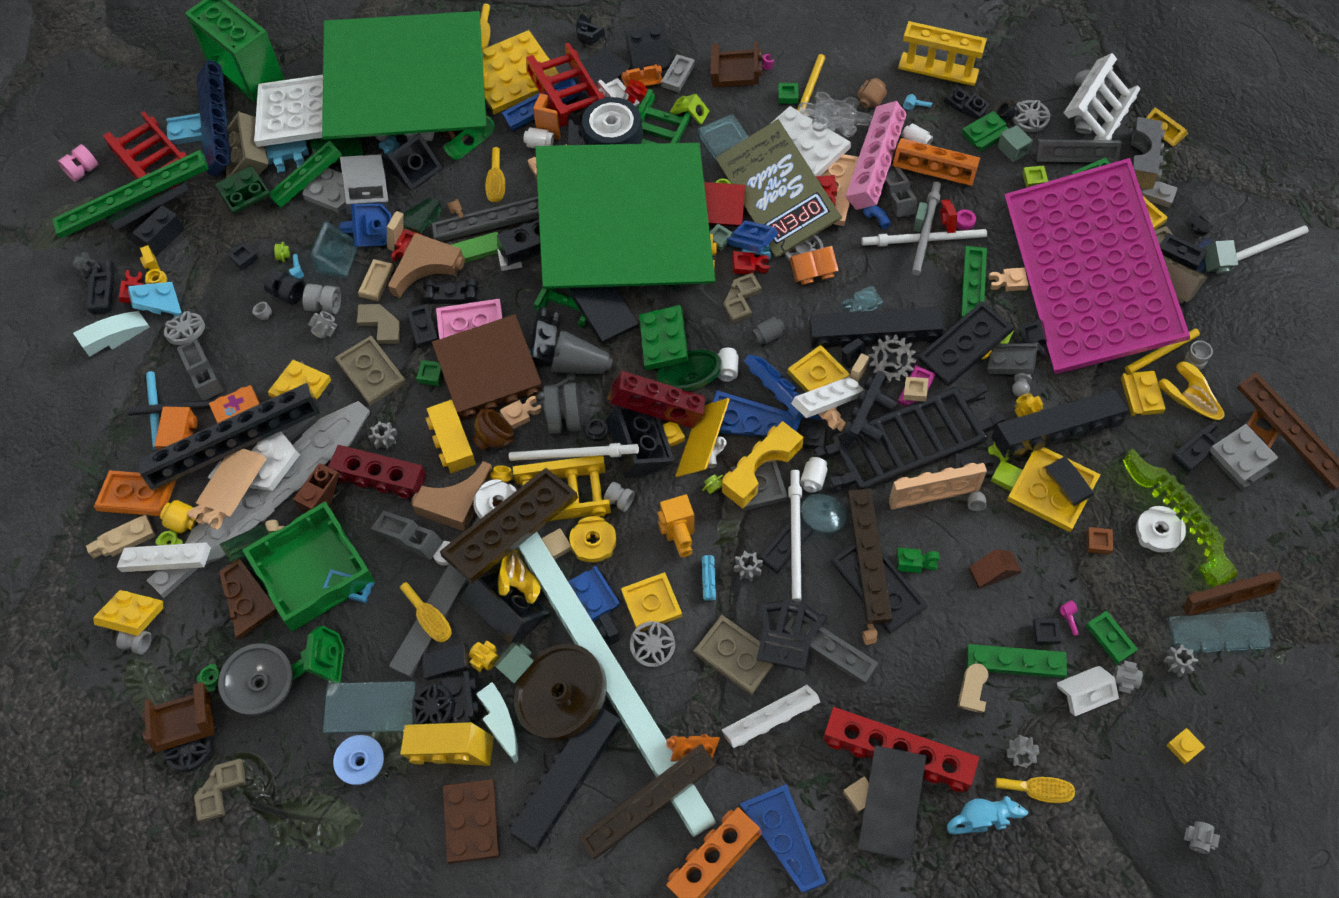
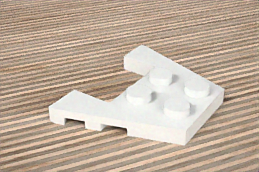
M282 431L259 441L252 449L253 452L262 454L267 459L249 488L273 491L300 456ZM221 461L216 465V467L208 476L210 480L216 472V470L218 469L219 465L221 464Z

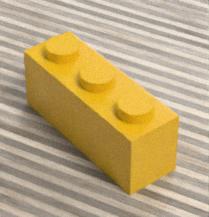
M449 400L426 408L429 417L425 419L429 430L434 429L436 435L432 436L436 449L441 447L443 452L439 454L443 467L448 466L451 474L476 465L453 401Z

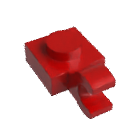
M631 79L624 92L629 94L627 100L634 104L636 99L642 102L648 89L645 88L642 82Z

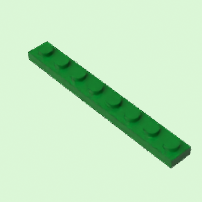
M198 150L53 218L56 235L63 238L208 170L204 154L201 150Z

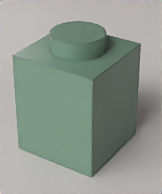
M1016 125L1001 133L998 148L1012 162H1015L1029 154L1033 140Z
M1234 240L1215 241L1202 248L1207 251L1204 257L1207 272L1225 274L1230 272V268L1238 265Z
M512 643L493 665L515 683L533 663V660L529 657L532 652L522 643L519 646Z

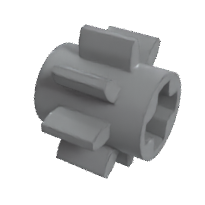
M321 311L320 314L314 313L308 323L309 326H312V334L319 338H325L326 335L331 337L337 327V324L334 323L335 318L325 311Z
M379 421L378 424L370 428L373 434L368 437L371 443H374L376 449L382 447L388 450V447L396 444L394 437L398 433L396 428L392 429L390 422L385 424Z
M744 551V555L741 558L735 557V562L738 565L734 566V572L740 573V580L746 578L752 581L755 575H761L759 567L762 566L763 561L757 560L756 552L750 554Z
M1183 644L1177 648V651L1171 647L1167 651L1170 656L1164 659V662L1168 663V672L1178 673V677H1181L1185 671L1191 674L1194 671L1193 665L1198 662V659H1195L1193 656L1194 650L1184 648Z
M1124 661V664L1121 666L1116 665L1113 676L1117 686H1119L1118 691L1131 693V690H1134V688H1140L1143 672L1136 668L1137 663Z
M1019 735L1014 741L1009 740L1007 757L1013 758L1014 766L1019 765L1027 768L1032 762L1037 763L1036 755L1039 754V746L1033 745L1032 737L1027 738Z
M1196 821L1194 822V827L1189 825V828H1186L1184 840L1190 841L1189 848L1191 850L1209 854L1210 849L1215 850V848H1218L1220 835L1214 834V826Z

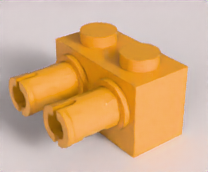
M686 494L660 502V511L657 512L659 518L658 526L661 534H666L668 542L674 540L681 558L690 556L693 553L690 535L694 534V513Z

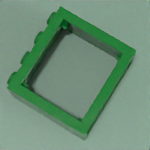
M202 0L185 12L206 62L208 60L217 62L222 68L223 77L254 103L257 102L258 84L285 80L266 30L228 0Z

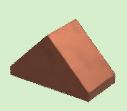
M993 550L969 567L979 589L1022 573L1012 551Z

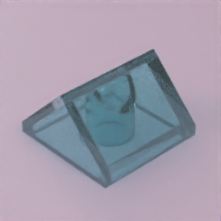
M324 221L311 251L310 258L317 273L345 278L349 273L358 247H355L352 237Z

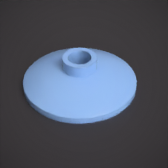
M367 735L352 736L343 741L337 748L333 759L334 770L338 777L348 784L361 785L368 783L382 769L384 753L380 744L372 737ZM359 759H365V762L362 766H357V761Z

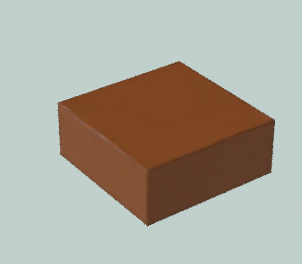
M1089 527L1087 529V552L1111 554L1113 552V529Z

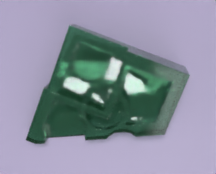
M429 198L403 212V229L421 234L427 224L431 225V223H434L443 211L440 200Z

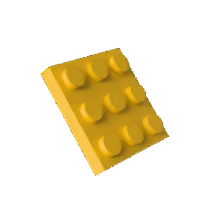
M1045 447L1037 451L1033 450L1007 501L1071 532L1088 499L1073 506L1060 493L1059 486L1046 473V466L1064 456ZM1068 459L1085 479L1091 490H1093L1101 474Z

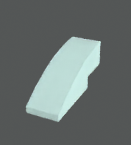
M135 311L102 319L73 334L90 357L107 346H110L111 349L118 347L150 328L140 312Z
M492 682L476 694L480 703L489 713L483 718V721L511 760L516 763L518 761V744L515 728L506 704Z

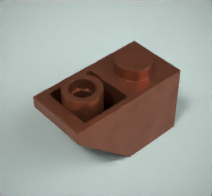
M319 463L293 498L298 509L306 513L325 501L329 506L333 499L339 473Z

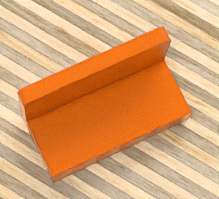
M540 93L533 107L536 128L549 130V132L554 133V139L559 140L561 135L558 113L549 108L548 95Z

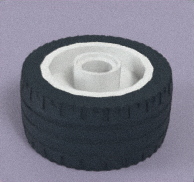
M617 97L603 98L589 105L584 111L581 126L584 143L586 142L588 145L641 144L643 136L641 115L638 108L630 101Z

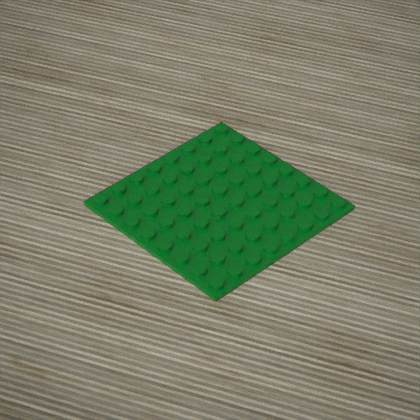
M480 11L324 21L323 140L487 129Z
M700 143L535 146L543 289L715 283Z

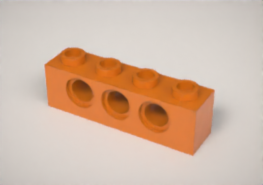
M901 138L892 166L972 186L980 157Z
M737 807L735 811H728L721 820L723 824L717 830L712 829L705 836V843L699 850L695 848L686 857L687 863L681 869L676 868L669 875V882L666 886L678 898H704L763 834L761 828L740 808ZM735 832L738 836L734 843L728 844L724 842V837L727 833ZM711 851H717L720 854L718 861L715 863H709L706 860L707 855ZM695 870L702 873L701 879L696 883L689 882L690 873Z

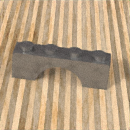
M1137 117L1132 131L1131 146L1143 152V155L1134 156L1132 165L1139 186L1153 189L1155 182H1159L1162 175V169L1159 168L1163 161V156L1160 155L1164 147V143L1161 142L1165 130H1162V121Z

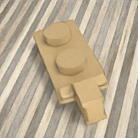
M143 515L97 537V540L86 545V548L93 559L101 555H111L113 557L123 552L124 548L134 547L156 535L148 516Z

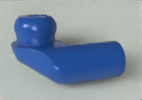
M877 205L863 209V213L867 218L874 215L878 219L882 229H887L891 226L885 210Z

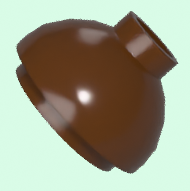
M481 409L478 412L474 422L476 435L473 437V441L482 450H486L488 447L503 448L514 441L513 428L501 414L491 409Z

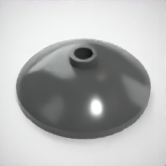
M252 644L245 646L233 653L221 669L218 680L221 698L230 709L242 715L254 716L267 713L276 708L289 693L293 681L292 666L287 656L280 649L272 645ZM264 681V685L257 688L258 683Z

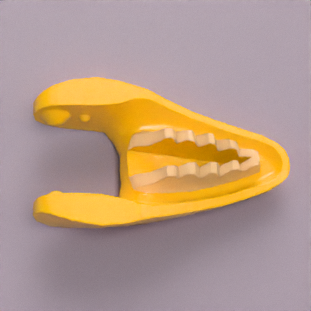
M1184 361L1176 365L1178 372L1189 382L1188 388L1182 394L1167 379L1163 378L1159 381L1160 388L1178 404L1211 420H1221L1225 416L1223 408L1211 392L1205 377L1194 365Z
M513 550L501 562L498 575L499 594L506 596L510 591L509 586H513L525 594L528 603L533 604L540 593L539 581L528 570L519 552Z

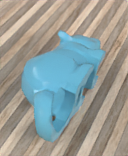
M1008 796L996 802L973 799L965 804L960 815L954 817L948 823L947 830L949 834L988 831L987 827L993 824L996 830L1005 829L1006 825H1010V821L1007 818H1023L1028 814V811L1020 804L1011 801ZM959 824L965 825V827L958 828L956 826Z

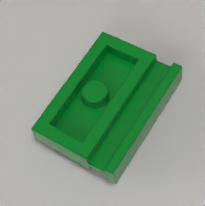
M993 111L964 127L961 134L973 146H976L980 153L999 142L1001 133L1011 128H1008L1006 123Z

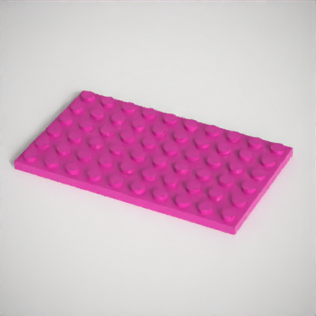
M1130 158L1005 194L1039 319L1044 322L1047 338L1046 344L1055 374L1190 340V334Z

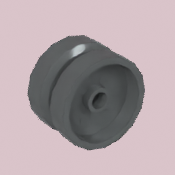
M575 382L563 385V398H560L556 385L544 386V412L550 435L562 433V419H566V426L569 432L581 431Z

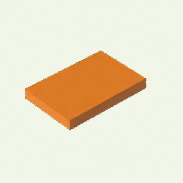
M109 470L94 508L100 512L160 516L163 507L169 502L177 479L151 490L140 473Z

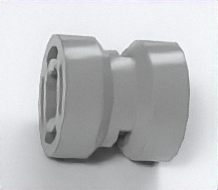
M1195 341L1186 353L1184 362L1194 365L1199 370L1203 369L1212 356L1213 349L1211 345L1205 341Z
M612 482L605 493L604 500L609 499L610 505H617L619 510L626 512L633 501L635 492L630 489L624 490L620 484Z
M144 630L139 636L119 632L116 645L120 649H132L133 653L143 655L150 646L152 636L150 632Z

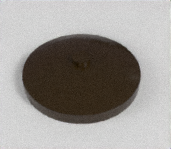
M575 644L551 646L537 654L532 659L533 663L519 677L515 688L514 707L520 723L527 731L543 740L561 741L576 736L593 722L604 703L607 681L600 661L584 647Z

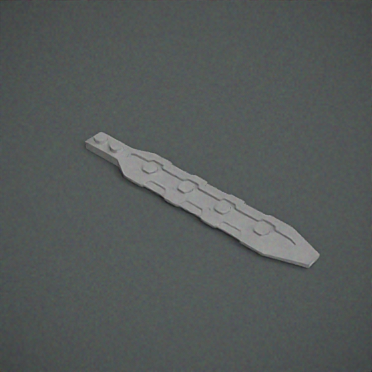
M357 401L320 418L293 444L300 456L273 491L248 488L231 517L225 516L218 530L210 527L213 519L210 524L199 523L192 529L185 544L207 542L211 549L206 564L225 557L240 543V540L260 522L267 520L275 512V509L294 492H298L319 463L326 465L330 462L337 445L349 447L352 444L370 411ZM198 568L157 570L147 579V582L165 598Z

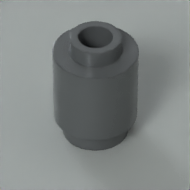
M773 316L756 325L755 329L751 330V333L759 346L762 344L766 345L783 336L785 327L779 318L776 319Z

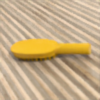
M483 4L480 18L482 49L487 48L490 40V25L487 23L490 11L489 4Z
M493 147L492 168L488 171L485 189L489 201L499 202L503 199L506 185L504 174L500 169V149Z
M407 582L403 583L400 589L417 609L416 616L424 631L438 642L447 641L452 632L443 614L431 604L424 603Z
M1036 777L1028 781L995 779V788L1025 791L1031 798L1043 802L1065 803L1071 801L1075 795L1074 786L1070 782L1057 778Z

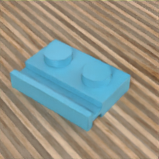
M200 113L166 119L168 123L167 138L173 145L202 141Z

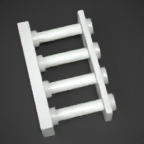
M1113 53L1096 61L1064 111L1068 119L1076 115L1081 116L1096 133L1094 140L1112 139V134L1120 126V121L1128 113V108L1136 100V95L1140 90L1138 85L1128 89L1113 72L1112 66L1117 60ZM1105 77L1121 93L1119 100L1104 84ZM1097 90L1113 107L1110 113L1095 97ZM1089 103L1104 119L1105 122L1102 127L1087 111Z

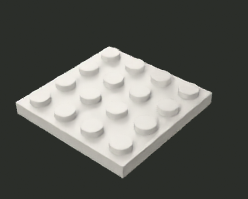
M323 75L258 84L254 142L257 147L322 138Z
M791 106L775 119L780 120L815 176H821L851 148L850 141Z

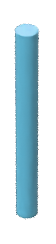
M150 371L146 373L149 405L158 404L155 373ZM159 413L150 414L153 450H157L154 445L160 422Z

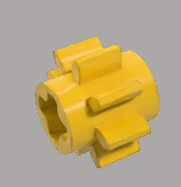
M1027 393L1016 400L1017 404L1014 411L1018 417L1039 412L1043 409V403L1039 396L1033 397L1031 393Z
M486 641L484 645L477 642L469 652V658H471L469 663H471V666L479 672L483 668L488 671L494 667L493 664L499 658L496 654V646L489 641Z

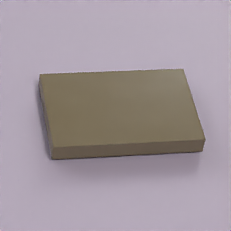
M372 336L367 337L335 357L337 364L369 406L406 384L405 378Z
M723 615L720 616L693 650L694 655L751 696L775 666L774 664L757 661L760 641Z

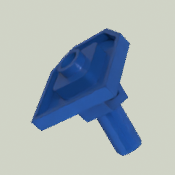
M351 204L352 221L340 223L339 230H341V233H353L355 247L386 245L387 225L392 218L391 213L382 204Z

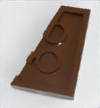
M239 558L219 571L224 594L230 609V617L234 625V633L236 638L240 640L278 611Z

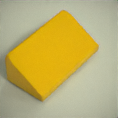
M1156 107L1146 117L1147 119L1162 121V130H1165L1163 140L1173 147L1188 134L1185 128Z

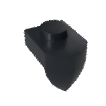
M579 14L576 22L578 39L588 43H595L605 35L603 27L591 24L587 16Z

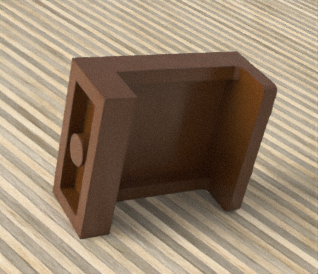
M754 42L753 50L720 52L719 44H711L710 75L712 87L759 84V76H763L762 64H759V61H763V51L759 49L758 42Z
M203 682L193 684L194 694L160 705H154L150 699L144 700L145 710H142V719L146 730L142 732L143 739L146 745L150 744L155 753L214 735L211 694Z

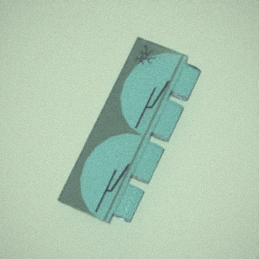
M1265 611L1168 618L1174 645L1180 646L1183 644L1184 648L1193 649V653L1200 652L1199 644H1201L1203 652L1224 651L1223 642H1225L1227 651L1247 650L1249 645L1251 649L1270 648L1272 634Z

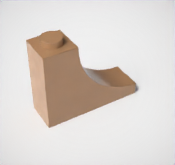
M415 233L388 285L392 296L400 298L412 283L429 275L449 274L456 276L458 270H461L465 263L461 249Z
M482 461L480 467L473 475L463 482L450 487L431 488L421 486L419 492H416L412 499V506L416 515L461 531H466L475 514L474 495L484 483L492 479L490 477V473L493 471L491 464Z

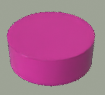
M970 210L958 211L956 227L963 231L972 229L976 222L975 214Z

